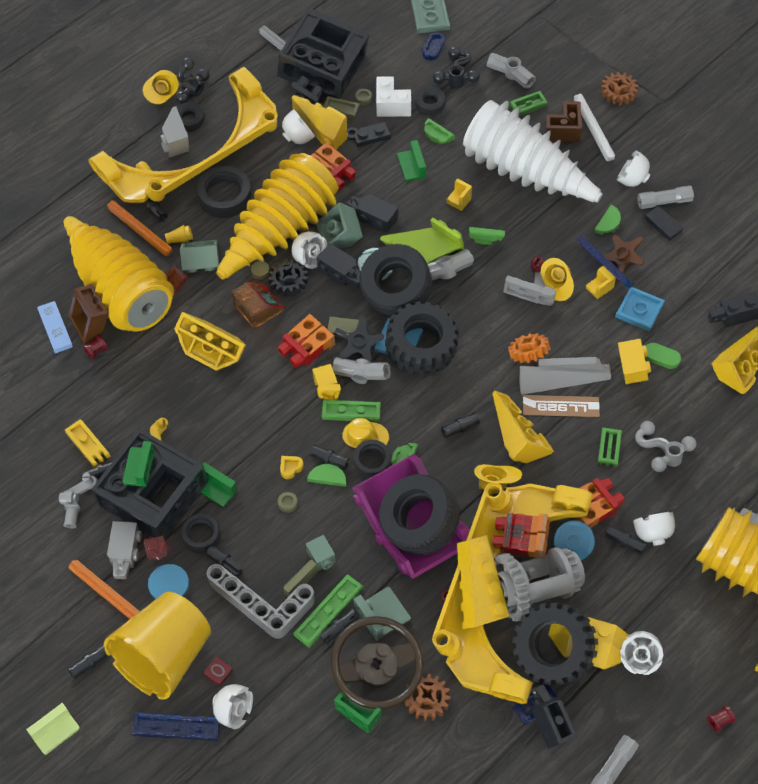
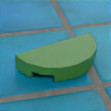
M428 118L425 122L424 132L430 141L444 144L455 139L454 134Z
M610 205L596 226L594 233L603 235V233H613L618 229L621 216L615 206Z
M469 227V237L473 238L478 244L491 245L493 241L498 239L501 241L505 236V231Z
M408 443V445L398 447L393 452L391 464L394 465L412 454L415 455L418 444Z
M322 464L315 467L309 473L307 482L346 487V476L339 467L332 464Z

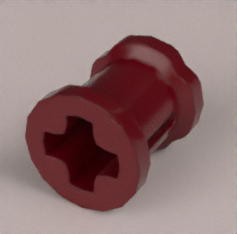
M99 335L88 345H83V349L90 359H94L95 355L102 350L106 351L108 349L106 343Z
M724 705L722 710L717 713L707 715V721L716 733L721 731V728L728 723L733 724L736 722L734 713L727 705Z

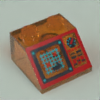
M247 282L232 291L234 305L254 329L285 310L282 304L262 283Z

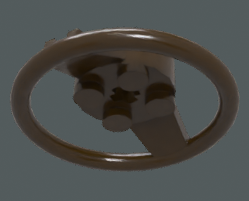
M372 616L356 620L339 634L333 645L331 653L333 678L341 692L349 700L369 709L395 707L406 701L415 692L422 678L424 666L420 645L408 628L393 619ZM384 625L402 634L409 642L408 644L391 648L385 643H371L362 647L355 659L339 665L340 652L344 642L354 631L364 626ZM373 661L379 663L378 670H375V667L371 668L370 665ZM415 661V671L410 684L402 693L394 698L383 701L365 699L353 692L346 684L362 682L370 686V688H379L388 684L397 670Z

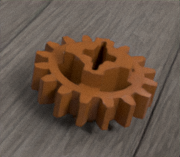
M617 72V75L610 73V77L605 76V80H602L600 90L603 93L602 97H607V102L612 100L613 104L619 102V105H622V102L628 104L629 100L634 101V97L637 96V80H632V75L627 77L625 72L623 75H620V72Z
M430 674L427 675V678L422 676L415 690L418 695L416 700H413V693L405 701L406 707L411 706L409 713L416 712V719L424 716V721H427L428 717L431 716L434 721L436 714L441 717L443 716L442 709L448 710L447 703L450 702V696H448L450 689L444 688L445 681L438 682L439 676H436L434 679H431ZM439 694H441V697H442L440 704L438 703V700H437V697H439Z

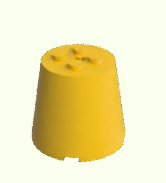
M165 592L110 634L104 641V648L107 655L113 656L115 668L131 684L149 696L154 693L157 694L158 699L164 700L169 698L209 638L211 629L204 615L190 601L174 592Z

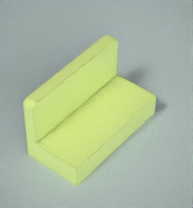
M61 703L26 730L43 754L47 755L76 733L80 727L64 704Z

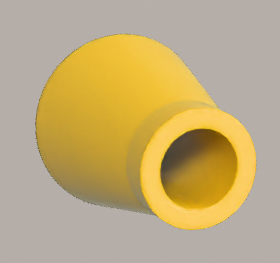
M183 225L166 233L165 238L167 244L187 243L189 240H193L190 226Z

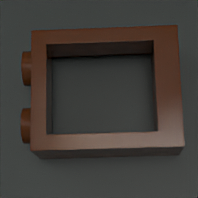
M93 284L75 288L69 312V318L84 344L91 343L98 335L102 338L108 317V311L98 293L95 292Z

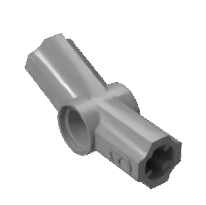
M495 53L490 54L487 67L505 73L508 79L516 80L524 88L529 89L533 85L536 77L521 65L519 58H506Z
M467 249L452 256L440 257L436 262L428 264L432 280L452 278L456 276V272L473 265L474 259Z
M336 357L332 368L334 374L350 377L359 384H365L368 380H386L390 378L391 374L388 363H371L366 359L353 361Z

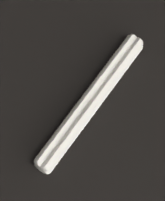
M575 95L574 101L581 102V115L604 158L608 162L614 160L615 154L583 95Z

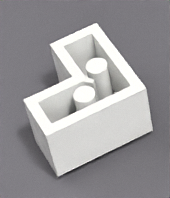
M377 77V117L411 116V90H394V77Z

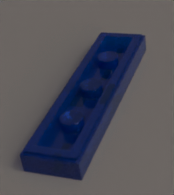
M582 234L577 238V241L624 286L630 289L634 285Z
M135 713L132 735L218 741L220 722L213 717Z

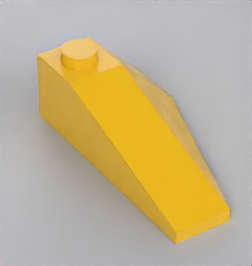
M758 326L723 351L711 363L718 379L741 394H745L756 380L755 373L758 370Z
M498 391L492 393L504 445L512 460L529 463L554 452L546 438L541 433L537 435L532 429L533 423L520 415L522 411L508 395Z

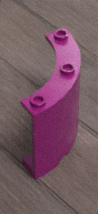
M414 454L352 487L355 494L353 499L357 506H361L375 531L377 542L380 546L384 545L398 564L403 575L407 574L412 579L457 554V543L466 541L470 532L468 526L459 520L456 533L447 545H444L443 548L434 553L422 556L406 553L394 545L383 533L379 522V510L383 497L389 488L404 477L414 474L428 475L422 460ZM432 500L421 501L411 508L406 519L408 530L420 528L427 523L433 512Z

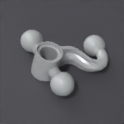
M644 421L635 435L636 442L641 447H659L665 452V456L656 457L651 462V466L656 472L664 471L667 465L672 467L680 465L683 452L692 451L697 445L696 440L691 436L684 437L681 443L676 441L669 442L660 437L645 440L643 438L644 435L650 436L655 432V425L651 421Z

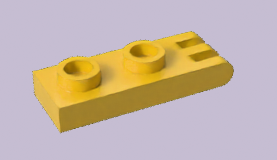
M81 419L65 429L68 437L94 468L98 465L95 461L96 458L100 463L104 462L102 454L107 459L111 457L109 452Z

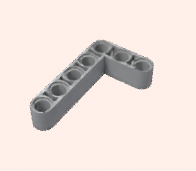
M214 564L207 570L210 586L276 639L283 638L315 602L313 588L308 584H302L275 609L223 566ZM221 575L220 578L213 579V576ZM236 587L234 591H228V588ZM304 594L310 595L307 599L300 598ZM245 599H251L250 603H242ZM289 609L296 610V612L292 614L287 613ZM261 611L267 612L264 616H258L257 614ZM278 623L282 624V627L275 629L273 625Z

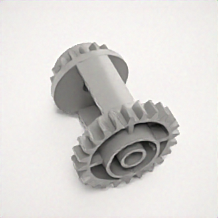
M551 548L545 559L535 558L520 563L513 556H510V553L498 555L494 558L509 612V619L512 618V621H520L524 614L528 615L533 603L557 596L563 599L572 597L574 592L581 590L580 587H582L585 581L584 568L579 556L567 548ZM546 575H549L550 577L548 579H544L534 583H529V580L535 578H539Z

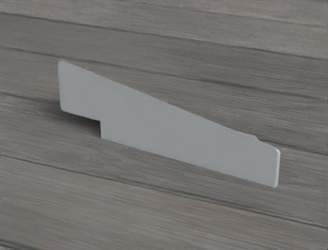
M597 357L538 359L537 367L520 366L519 369L520 394L522 395L611 379L610 364H601L600 359Z

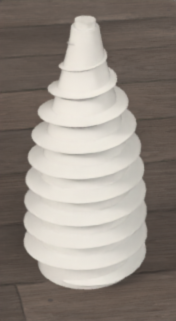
M492 100L486 102L477 112L464 137L463 145L465 146L466 156L471 157L475 155V160L478 164L487 161V169L489 170L498 167V174L500 176L510 172V180L512 182L522 177L523 187H527L535 182V191L548 187L549 194H553L558 190L562 192L563 196L571 194L577 198L599 202L603 193L585 176V173L583 174L577 167L578 161L572 163L568 158L570 150L562 153L559 149L561 140L552 144L549 140L551 131L542 135L539 132L540 123L531 127L529 125L530 115L521 120L518 117L519 108L510 112L508 111V101L499 105Z

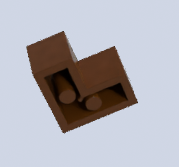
M563 101L562 115H546L545 133L551 131L549 138L551 142L561 140V142H580L582 131L581 102Z

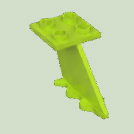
M434 218L430 220L432 228L385 235L380 238L386 245L403 244L415 248V250L423 255L427 264L456 250L458 252L465 250L461 233L455 229L451 230L442 220L437 221Z

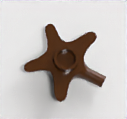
M613 235L612 240L615 243V249L601 256L599 260L601 262H614L617 264L615 280L622 281L624 271L628 265H643V259L635 253L638 246L642 243L643 237H638L630 242H624L618 235Z

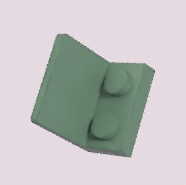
M390 587L383 589L366 600L361 595L354 598V609L361 619L381 616L393 619L402 625L411 620V617ZM384 625L367 626L376 641L394 631V629Z

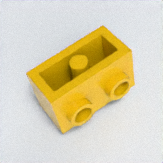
M641 339L619 342L618 347L625 384L647 381L651 368L649 361L645 362V357L648 356L646 345L642 346Z

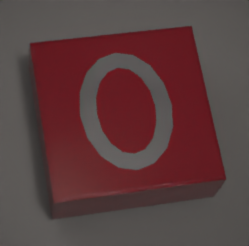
M215 657L205 669L203 675L220 687L233 672V668L218 657Z

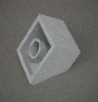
M175 106L162 127L163 135H160L162 149L164 153H168L169 158L189 152L188 135Z

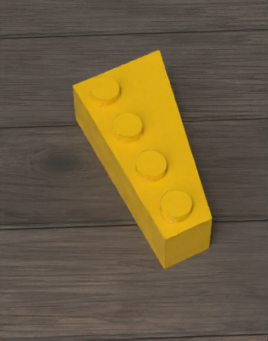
M487 535L457 543L458 568L461 571V581L459 584L463 597L461 611L464 613L462 629L477 627L509 617Z

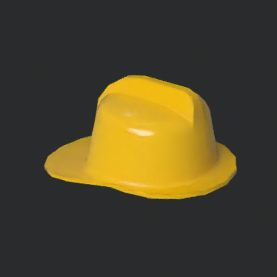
M160 70L143 85L145 98L153 104L166 102L178 90L179 82L176 75L168 70Z
M558 258L546 260L541 266V276L545 287L548 286L556 290V295L553 297L555 300H567L574 290L570 268Z
M364 418L353 420L343 431L344 442L353 448H357L363 441L370 439L381 441L385 445H387L389 440V433L384 426L369 422Z
M484 464L477 466L474 470L476 477L479 478V488L485 490V487L492 482L499 483L502 489H504L508 483L517 482L522 477V472L512 466Z

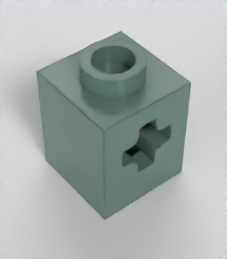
M324 535L306 543L307 554L317 564L318 571L329 569L336 563L335 553Z

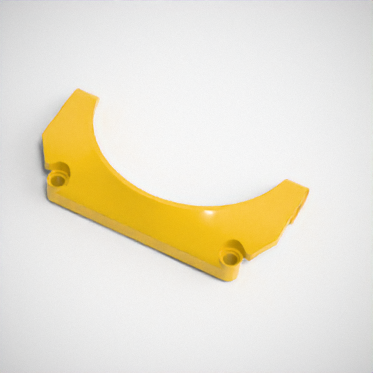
M242 67L229 76V82L238 102L237 123L228 141L215 154L196 165L172 171H148L130 167L109 157L104 151L91 157L89 163L92 169L123 202L144 203L148 198L153 201H161L167 193L262 134L274 131L277 128L278 117L276 105L262 91L259 81L245 67Z
M489 483L483 492L467 540L487 535L494 559L504 553V550L495 549L492 545L493 536H504L505 532L495 529L496 517H507V513L530 516L548 514L550 522L564 518L584 517L588 514L593 494L584 489L558 485L555 489L535 484L507 487L506 491H503L499 483ZM457 566L432 637L433 644L440 654L449 656L446 663L463 687L501 699L526 704L533 682L515 673L498 657L489 643L484 625L462 629L464 613L461 611L463 597L459 584L461 581V571H459ZM443 640H448L446 644L440 645Z

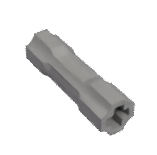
M690 185L659 192L638 193L637 202L640 209L674 202L693 201L694 192Z
M623 735L591 784H613L638 749V743L629 736Z

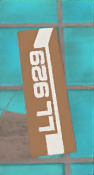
M523 395V415L599 417V397Z

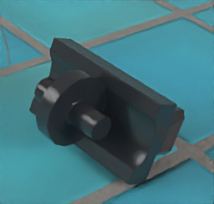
M303 75L297 82L293 81L291 86L303 93L302 95L296 93L295 96L304 99L309 97L320 104L322 101L320 97L324 91L323 88L315 84L310 92L306 89L310 80Z

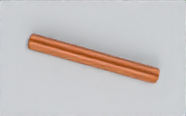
M112 200L107 204L108 210L164 256L172 254V247L117 202Z
M78 560L71 562L69 569L126 617L131 619L140 612Z

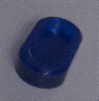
M435 32L429 35L422 49L424 59L432 61L438 58L445 45L443 34Z

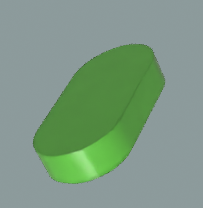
M657 343L646 345L648 356L645 359L668 369H674L679 366L681 356L677 351Z

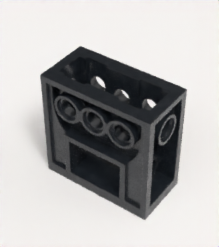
M307 8L279 54L277 76L293 83V81L297 82L303 75L310 80L306 89L311 91L316 84L324 89L322 96L341 99L366 56L369 33ZM299 67L303 71L298 72L295 70V68ZM329 80L331 81V83L334 84L328 85L326 84V81Z
M139 428L91 491L100 508L124 522L137 523L142 533L163 544L208 484V478L204 465ZM143 441L152 442L154 456L147 487L124 485L123 477L130 448H142ZM169 481L178 487L164 506L160 508L152 502Z

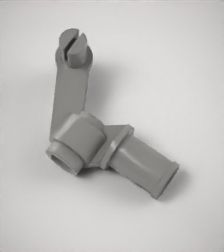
M88 473L82 475L84 477L82 482L59 495V502L65 506L64 509L66 510L63 524L66 528H76L78 512L81 510L77 503L79 495L93 488L98 481Z

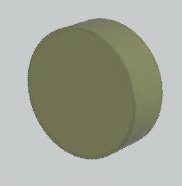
M368 89L358 90L355 94L356 102L362 106L369 105L372 102V92Z
M257 261L251 266V273L255 279L262 280L269 276V265L266 262Z
M291 492L282 493L278 498L279 509L285 513L296 510L298 506L296 495Z

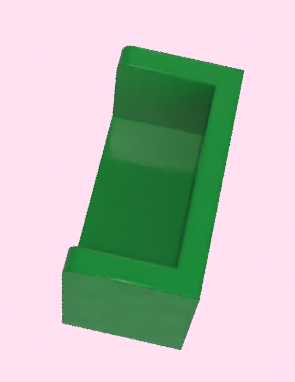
M342 692L334 700L335 709L368 734L382 718L380 708L369 709L357 705Z

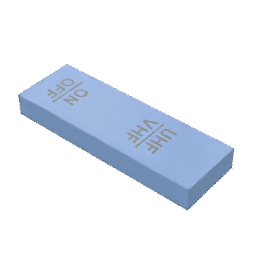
M55 301L37 307L54 352L58 353L72 348L71 340Z

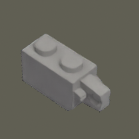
M116 521L112 523L107 556L113 566L114 579H127L130 568H134L135 561H138L139 549H137V544L141 542L142 531L139 530L137 523Z

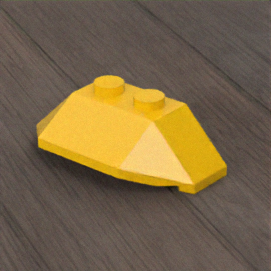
M185 312L181 313L174 328L184 353L216 371L237 363L246 346L238 337Z
M589 618V624L594 626L596 630L594 637L598 638V645H595V651L598 652L597 657L592 660L593 666L605 670L621 663V646L629 634L617 625ZM551 624L548 636L562 656L568 659L573 647L571 634L565 626Z

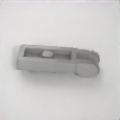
M508 275L505 280L504 293L537 304L551 306L554 304L555 299L553 297L556 295V290L548 286L542 288V286Z

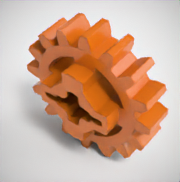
M530 333L526 337L522 335L519 338H515V342H511V346L508 347L510 358L514 359V362L520 361V363L526 361L530 363L531 360L537 361L539 358H544L543 354H548V350H550L548 338H545L544 335L539 336L538 333L535 335Z

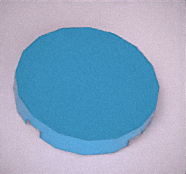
M569 521L557 529L554 536V546L560 549L567 548L575 552L580 560H583L592 553L595 546V537L587 524L580 521Z
M165 564L151 573L148 579V588L154 599H157L165 592H174L183 597L189 590V579L181 567L174 564Z

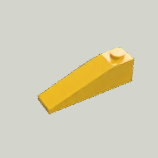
M295 95L292 96L293 109L322 145L327 142L337 150L348 139L347 116L332 107L323 108L319 103L314 105L307 99Z

